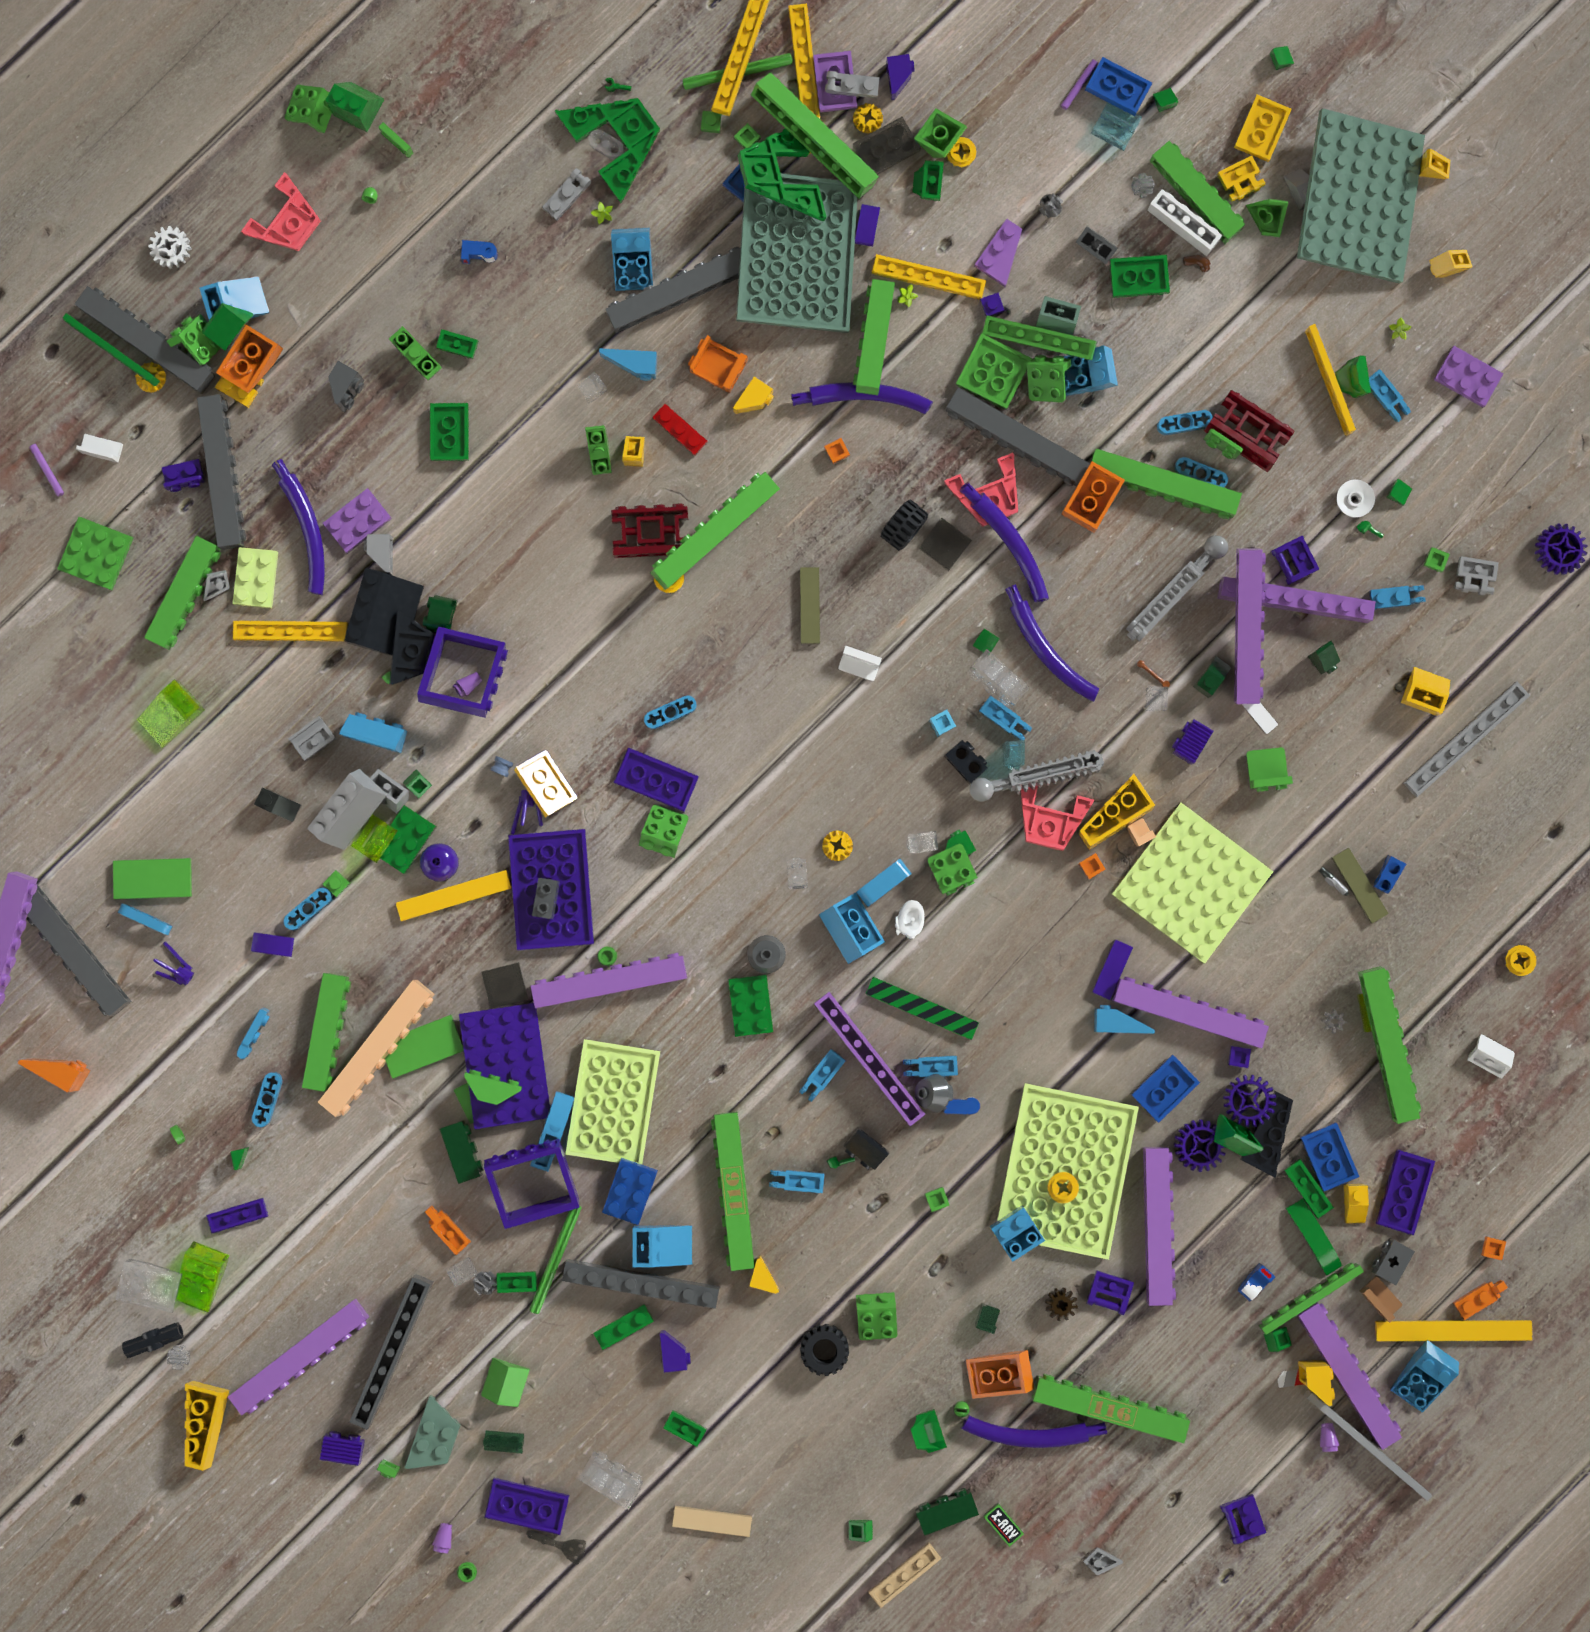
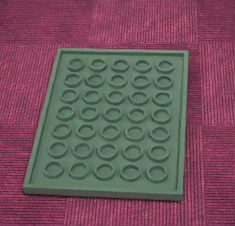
M1323 108L1319 110L1297 259L1399 284L1402 283L1425 135Z
M781 173L783 184L819 186L827 216L825 221H820L746 189L744 185L736 321L848 333L850 329L857 197L840 180Z

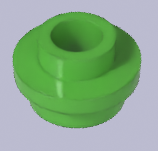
M471 1562L462 1563L457 1570L458 1578L463 1582L473 1581L477 1575L476 1566ZM464 1569H469L471 1574L466 1575Z

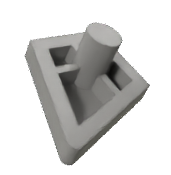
M226 570L207 574L203 595L204 601L230 589Z
M1098 1547L1083 1560L1097 1576L1123 1563L1121 1559Z

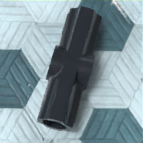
M179 1322L173 1323L160 1329H152L142 1333L141 1336L122 1342L123 1353L127 1358H131L144 1352H152L164 1347L168 1343L184 1338L182 1326Z

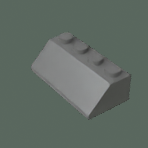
M358 769L351 772L307 829L321 842L344 850L388 794L362 770Z

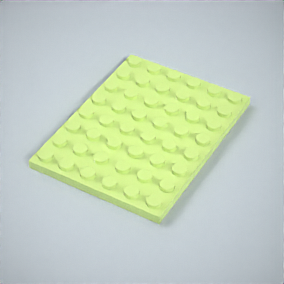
M1024 1083L997 1221L1022 1205L1045 1239L1043 1243L1039 1244L1040 1246L1109 1260L1139 1107ZM1056 1173H1070L1078 1181L1079 1191L1071 1202L1058 1203L1049 1195L1047 1185L1050 1178ZM1067 1182L1064 1184L1056 1183L1060 1188L1058 1194L1062 1191L1070 1192L1066 1187Z

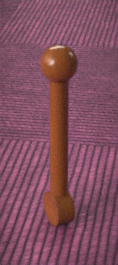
M1139 660L1137 662V666L1145 669L1161 682L1163 688L1170 686L1169 681H1164L1145 665L1144 661Z

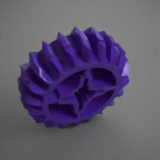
M1558 523L1555 527L1551 525L1548 527V530H1543L1542 535L1537 537L1539 542L1535 544V547L1539 548V550H1536L1534 554H1540L1537 561H1543L1542 568L1548 566L1547 572H1551L1554 569V575H1558L1560 572L1562 575H1566L1567 571L1572 573L1574 568L1579 569L1581 567L1580 563L1585 562L1582 556H1586L1587 552L1583 549L1587 548L1588 545L1582 544V542L1586 538H1580L1581 531L1575 533L1574 526L1569 529L1568 524L1561 526ZM1560 535L1557 543L1548 544L1552 536ZM1568 539L1572 542L1573 546L1569 544ZM1549 552L1553 554L1554 560L1549 555ZM1566 555H1574L1568 564H1562Z
M1243 1075V1082L1237 1077L1236 1081L1238 1084L1235 1085L1233 1082H1230L1233 1089L1226 1088L1225 1090L1227 1093H1230V1096L1223 1097V1099L1229 1100V1103H1225L1224 1107L1231 1108L1226 1113L1228 1115L1234 1113L1231 1120L1234 1121L1239 1118L1238 1125H1241L1243 1120L1246 1127H1249L1250 1121H1252L1253 1127H1257V1120L1263 1125V1117L1267 1120L1270 1119L1267 1112L1273 1114L1275 1112L1270 1106L1277 1105L1276 1102H1271V1099H1275L1276 1095H1269L1274 1089L1272 1087L1266 1089L1269 1082L1265 1081L1261 1084L1262 1077H1258L1257 1081H1255L1254 1075L1250 1076V1080H1248L1246 1075ZM1248 1085L1258 1087L1252 1093H1246L1241 1089ZM1262 1092H1264L1266 1097L1264 1109L1258 1104V1098ZM1236 1093L1242 1098V1103L1238 1110H1236L1234 1105ZM1243 1094L1247 1097L1249 1096L1250 1098L1251 1096H1253V1102L1257 1106V1108L1250 1104L1249 1106H1247V1100L1243 1096ZM1251 1108L1259 1113L1252 1117L1241 1115L1244 1111L1246 1112V1110Z
M1201 1119L1198 1120V1125L1192 1120V1127L1185 1123L1186 1131L1179 1129L1178 1131L1182 1136H1175V1139L1180 1140V1143H1174V1147H1180L1179 1150L1175 1151V1154H1182L1178 1161L1186 1160L1183 1166L1188 1167L1191 1164L1190 1170L1192 1171L1195 1170L1196 1166L1198 1172H1202L1203 1166L1206 1171H1210L1209 1164L1216 1168L1217 1166L1214 1161L1216 1160L1221 1163L1222 1160L1218 1157L1219 1154L1222 1156L1226 1154L1221 1151V1148L1225 1147L1216 1142L1212 1155H1210L1208 1150L1209 1145L1215 1138L1217 1125L1213 1124L1210 1127V1121H1206L1203 1126V1120ZM1206 1130L1211 1135L1199 1138L1194 1131ZM1188 1136H1190L1192 1145L1186 1152L1185 1143ZM1196 1140L1204 1143V1151L1196 1149V1146H1198L1196 1145L1198 1143ZM1201 1153L1206 1160L1193 1161L1190 1156Z

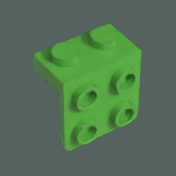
M297 85L286 110L285 119L290 122L308 124L318 132L325 133L332 114L325 101L329 92L321 87Z
M201 314L193 318L190 316L185 318L181 322L182 326L170 332L171 337L166 341L170 347L182 342L200 365L206 364L221 349V347L202 333L203 328L208 322Z
M1045 355L1035 356L1027 364L1029 399L1031 401L1044 402L1065 401V371L1071 367V359H1066L1064 356H1054L1053 358H1046Z
M1210 429L1203 439L1209 447L1222 451V455L1228 459L1233 458L1235 460L1243 451V448L1214 429Z
M1284 748L1252 750L1246 753L1250 789H1257V792L1269 791L1268 787H1276V790L1288 789L1287 785L1293 784L1292 776H1288Z
M653 805L642 830L638 846L675 858L679 842L688 822V816L659 805Z
M957 844L928 858L929 866L936 878L941 894L946 892L948 896L957 892L956 887L961 885L964 888L975 883L974 879L978 878L962 844Z
M895 1293L856 1295L859 1339L896 1338L898 1334Z

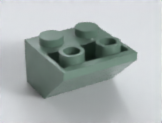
M1044 296L1036 327L1073 335L1081 306Z

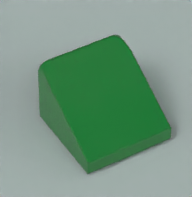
M1288 46L1276 47L1271 50L1270 56L1276 70L1294 64Z
M1171 88L1153 94L1159 112L1176 107L1178 104V99Z
M1396 479L1387 498L1404 506L1412 488L1402 480Z
M983 629L973 647L989 656L1000 638Z
M417 769L403 782L418 799L432 786Z
M249 1147L230 1152L234 1170L242 1168Z
M1287 1327L1275 1329L1267 1335L1264 1334L1269 1352H1279L1292 1346Z
M849 1520L850 1541L868 1542L873 1539L872 1520Z

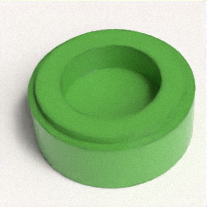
M603 947L599 950L598 961L602 965L610 966L616 962L617 953L612 947Z
M178 1125L171 1127V1134L177 1144L180 1145L185 1142L186 1139Z

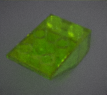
M174 679L156 696L137 721L164 748L205 709L180 681Z
M193 1241L184 1254L172 1299L208 1313L226 1270L230 1255Z

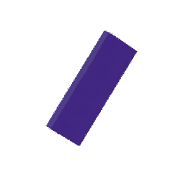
M1116 939L1114 940L1092 993L1108 1000L1111 999L1133 947Z
M260 1198L206 1216L212 1234L268 1217L264 1198Z

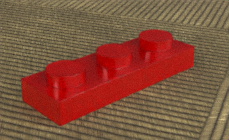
M666 404L652 417L653 420L694 456L708 443L702 435Z

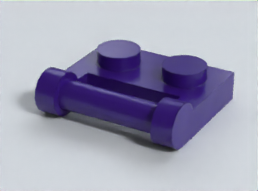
M1303 535L1271 551L1287 578L1285 580L1287 585L1319 570ZM1287 550L1298 574L1293 575L1282 552Z
M1096 1270L1086 1304L1091 1306L1095 1304L1124 1315L1134 1282ZM1097 1292L1122 1300L1118 1304L1095 1296Z
M1253 1494L1220 1506L1229 1524L1233 1536L1231 1538L1233 1544H1240L1245 1540L1267 1533ZM1234 1508H1237L1245 1531L1243 1533H1240L1232 1512Z

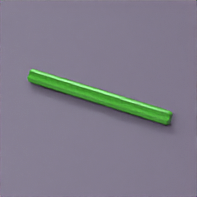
M790 53L750 62L747 65L744 76L791 65L793 62ZM725 69L684 78L682 80L684 89L687 90L721 82Z
M581 1206L568 1212L529 1309L534 1314L540 1313L582 1209Z

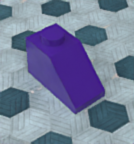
M909 54L887 57L886 67L891 100H895L911 80L912 72H915L914 61H910Z
M661 1330L660 1341L664 1373L687 1370L688 1364H691L690 1352L686 1353L684 1345L665 1330Z

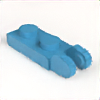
M1380 369L1369 377L1372 394L1384 409L1389 412L1394 421L1399 422L1401 420L1400 414L1394 408L1396 404H1398V407L1405 415L1411 413L1410 408L1403 401L1404 398Z
M1424 585L1401 586L1369 591L1370 600L1376 601L1375 609L1409 606L1426 602L1425 597L1410 599V592H1421L1424 590Z
M991 695L979 710L980 713L1021 741H1024L1025 737L1014 729L1017 723L1026 731L1030 732L1032 730V727L1021 720L1020 716Z
M266 1008L259 1010L238 1048L237 1056L239 1059H245L250 1055L249 1053L252 1051L251 1043L255 1044L261 1034L258 1031L261 1025L265 1027L270 1018L268 1016L270 1010Z
M830 1049L807 1078V1082L800 1089L799 1093H805L809 1085L813 1083L817 1088L809 1096L808 1100L812 1102L818 1093L823 1091L846 1060Z
M957 1056L918 1057V1059L903 1060V1064H918L919 1071L907 1070L903 1072L904 1076L958 1075Z
M770 1170V1175L785 1176V1183L772 1181L769 1182V1187L784 1188V1190L823 1193L824 1173Z

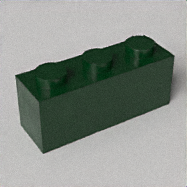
M462 1120L440 1128L458 1184L482 1176L484 1167L482 1161L477 1159L476 1153L478 1149L476 1143L470 1139L469 1135L472 1132L469 1124H465V1121Z
M961 1488L956 1490L954 1495H942L933 1503L924 1502L918 1505L915 1511L924 1536L979 1515L970 1488L967 1490Z

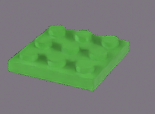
M981 333L956 382V386L1007 410L1027 371V364L1032 358Z
M78 517L58 570L113 590L133 537Z

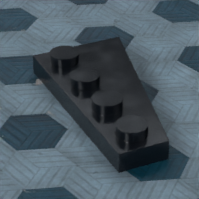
M1274 1091L1273 1094L1276 1095V1098L1271 1099V1102H1276L1277 1105L1270 1106V1108L1275 1112L1274 1114L1267 1112L1270 1119L1267 1120L1263 1117L1264 1124L1262 1125L1259 1122L1253 1133L1264 1149L1258 1153L1241 1156L1240 1160L1276 1178L1293 1100Z

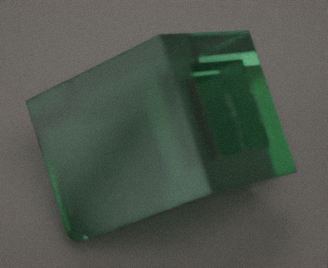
M982 1303L975 1327L995 1334L1000 1310Z

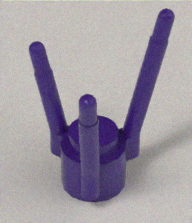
M521 790L512 825V835L515 833L521 809L520 825L524 826L527 807H534V804L536 805L539 826H543L541 810L527 790Z
M164 942V946L184 968L180 966L175 970L158 959H154L155 963L172 972L174 977L156 971L155 974L174 981L179 985L183 984L186 986L194 976V972L191 971L193 967L189 966L167 942Z

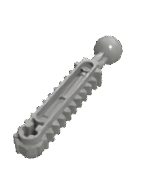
M1218 535L1209 537L1205 542V551L1194 563L1190 561L1126 627V630L1129 631L1127 636L1132 641L1136 638L1140 642L1205 574L1202 570L1213 559H1221L1227 554L1228 543L1225 538Z
M1093 750L1090 752L1086 751L1085 755L1078 753L1077 757L1071 755L1070 759H1067L1065 756L1062 761L1057 758L1054 763L1049 760L1048 764L1042 762L1041 766L1034 764L1033 768H1030L1028 765L1025 770L1022 767L1019 768V771L1013 768L1007 778L995 781L977 778L970 785V794L973 799L980 802L989 800L994 792L1010 789V792L1015 791L1018 795L1021 789L1027 792L1028 787H1031L1033 790L1036 785L1041 788L1044 783L1049 786L1050 782L1057 784V780L1064 782L1065 778H1068L1070 781L1073 776L1078 779L1081 774L1086 777L1087 773L1091 775L1096 772L1099 773L1104 765L1102 754Z

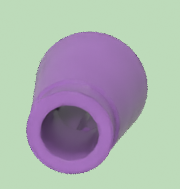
M475 672L457 680L453 687L461 698L467 697L482 682V679Z
M1333 1423L1321 1424L1320 1447H1322V1452L1338 1451V1446L1340 1445Z
M440 1524L432 1544L434 1546L433 1551L440 1553L449 1552L452 1539L451 1524Z

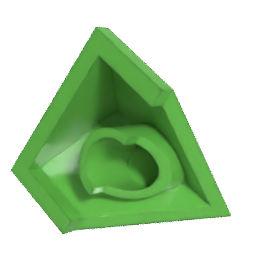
M1267 199L1246 205L1261 235L1280 237L1288 201Z

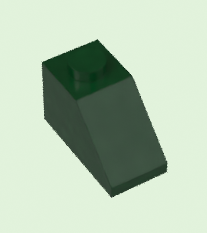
M1332 641L1322 645L1308 656L1321 675L1325 672L1330 674L1338 668L1336 664L1340 662Z
M1215 656L1193 687L1207 698L1211 697L1223 682L1231 667Z

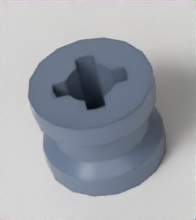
M496 756L494 759L495 764L491 766L490 770L508 777V770L513 766V763Z

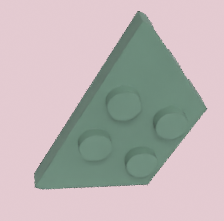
M432 1395L429 1396L405 1469L447 1464L452 1453L461 1424L455 1418H452L449 1412Z

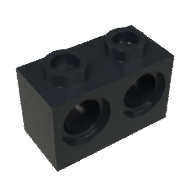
M961 740L944 757L970 785L988 769L986 766L988 763L981 755L977 756L973 752L975 748L968 741L964 742ZM956 750H965L966 757L959 759L956 756ZM976 763L979 771L977 773L970 772L969 764Z

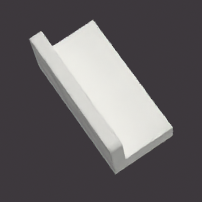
M84 434L82 445L76 446V450L82 454L117 463L123 448L122 443Z
M845 646L838 669L874 681L882 658Z
M1481 1034L1478 1037L1477 1046L1468 1055V1061L1502 1079L1512 1068L1515 1053Z

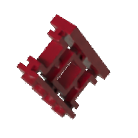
M1230 390L1221 404L1228 409L1225 417L1223 418L1215 413L1204 432L1208 433L1210 429H1214L1243 448V451L1240 453L1241 456L1264 471L1269 472L1280 455L1272 450L1274 445L1278 441L1285 446L1295 431L1289 425L1276 419L1272 414L1259 408L1255 403H1251L1242 397L1240 393ZM1234 409L1244 414L1241 419L1232 413ZM1227 419L1237 425L1234 430L1225 425ZM1244 421L1261 430L1256 439L1240 429ZM1269 430L1276 436L1274 439H1271L1264 434L1265 431ZM1259 440L1269 446L1266 451L1257 445Z
M681 503L673 504L672 507H665L663 504L653 505V508H646L644 505L634 506V509H627L626 506L615 507V510H611L612 523H621L622 540L613 541L614 558L667 556L666 553L672 547L678 548L681 544H657H665L664 534L675 533L676 543H681L680 540L684 537H680L679 521L689 520L688 507ZM682 514L675 515V525L664 526V517L656 516ZM623 516H643L636 517L637 527L626 528V519ZM641 522H660V538L642 539ZM626 535H637L638 545H645L619 547L627 546Z

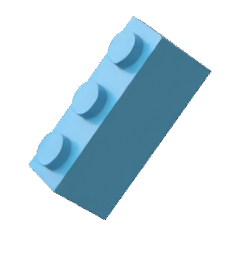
M358 712L355 715L349 714L339 734L346 738L398 753L402 752L408 732L403 729V725L392 723V726L385 724V720L375 717L374 720L366 719L367 715Z
M856 893L819 914L848 964L885 942Z

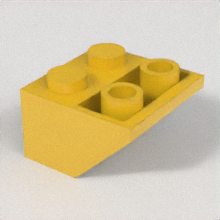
M1413 667L1401 703L1435 716L1443 714L1449 697L1450 680Z
M1322 1360L1298 1361L1299 1380L1324 1403L1332 1406V1400L1335 1399L1334 1388H1331V1380H1333L1332 1368Z

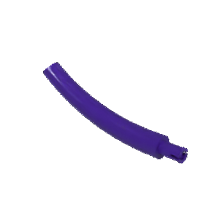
M853 382L809 387L807 392L791 394L793 406L812 403V406L837 401L871 400L901 405L926 414L933 404V401L916 393L880 384L878 395L856 392V385H853Z
M280 459L277 460L278 464L274 462L272 467L280 478L278 484L288 498L302 529L309 565L308 592L323 596L325 561L318 522L295 474H290L283 460Z
M969 482L965 483L961 487L960 492L972 502L970 506L994 529L1008 547L1028 583L1034 602L1049 600L1040 570L1016 528L985 493L979 494Z
M1017 585L1006 588L1005 591L1013 605L1010 607L1013 617L1034 653L1064 684L1081 696L1094 702L1099 688L1076 673L1052 648L1039 628L1027 600H1022Z
M968 1415L961 1426V1429L986 1440L1029 1448L1075 1445L1089 1442L1090 1437L1107 1434L1105 1422L1086 1426L1084 1422L1054 1429L1026 1430L994 1425Z

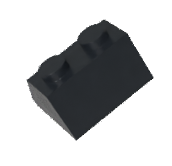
M859 1127L855 1129L844 1144L845 1152L852 1158L857 1156L861 1159L860 1164L868 1170L870 1168L875 1170L889 1155V1151Z

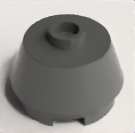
M764 935L752 941L748 948L747 957L753 969L763 974L776 972L782 967L786 958V951L779 939L770 935Z
M932 1074L917 1083L915 1099L919 1106L934 1113L947 1109L948 1102L953 1100V1087L948 1084L945 1076Z

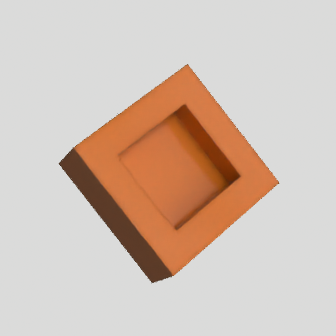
M842 438L824 446L832 464L850 456Z
M1096 853L1079 863L1088 880L1106 870Z
M1485 1236L1481 1255L1502 1260L1506 1241Z

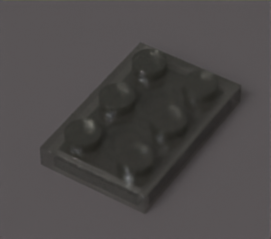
M903 117L853 143L858 156L877 175L921 151L919 144L914 140L915 137Z

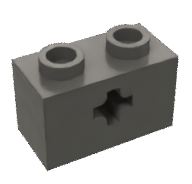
M1086 226L1076 241L1078 245L1105 264L1108 263L1118 249L1117 246L1089 226Z
M538 878L532 916L554 919L560 881Z
M1389 1238L1388 1241L1386 1240L1381 1247L1382 1253L1379 1258L1377 1257L1374 1260L1371 1272L1397 1285L1415 1251ZM1389 1258L1395 1260L1393 1264L1388 1261Z

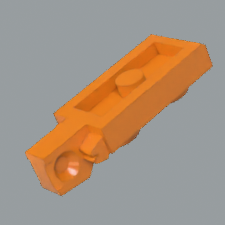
M430 1206L425 1211L431 1219L428 1223L431 1225L432 1230L455 1255L471 1242L442 1210L438 1213L433 1206Z
M1502 1280L1494 1284L1492 1281L1485 1282L1454 1301L1453 1304L1463 1320H1466L1497 1301L1501 1297L1499 1293L1508 1287Z

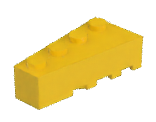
M1135 774L1121 786L1111 799L1080 830L1079 835L1089 850L1154 809V802Z
M191 1381L185 1383V1466L204 1471L212 1466L230 1390Z

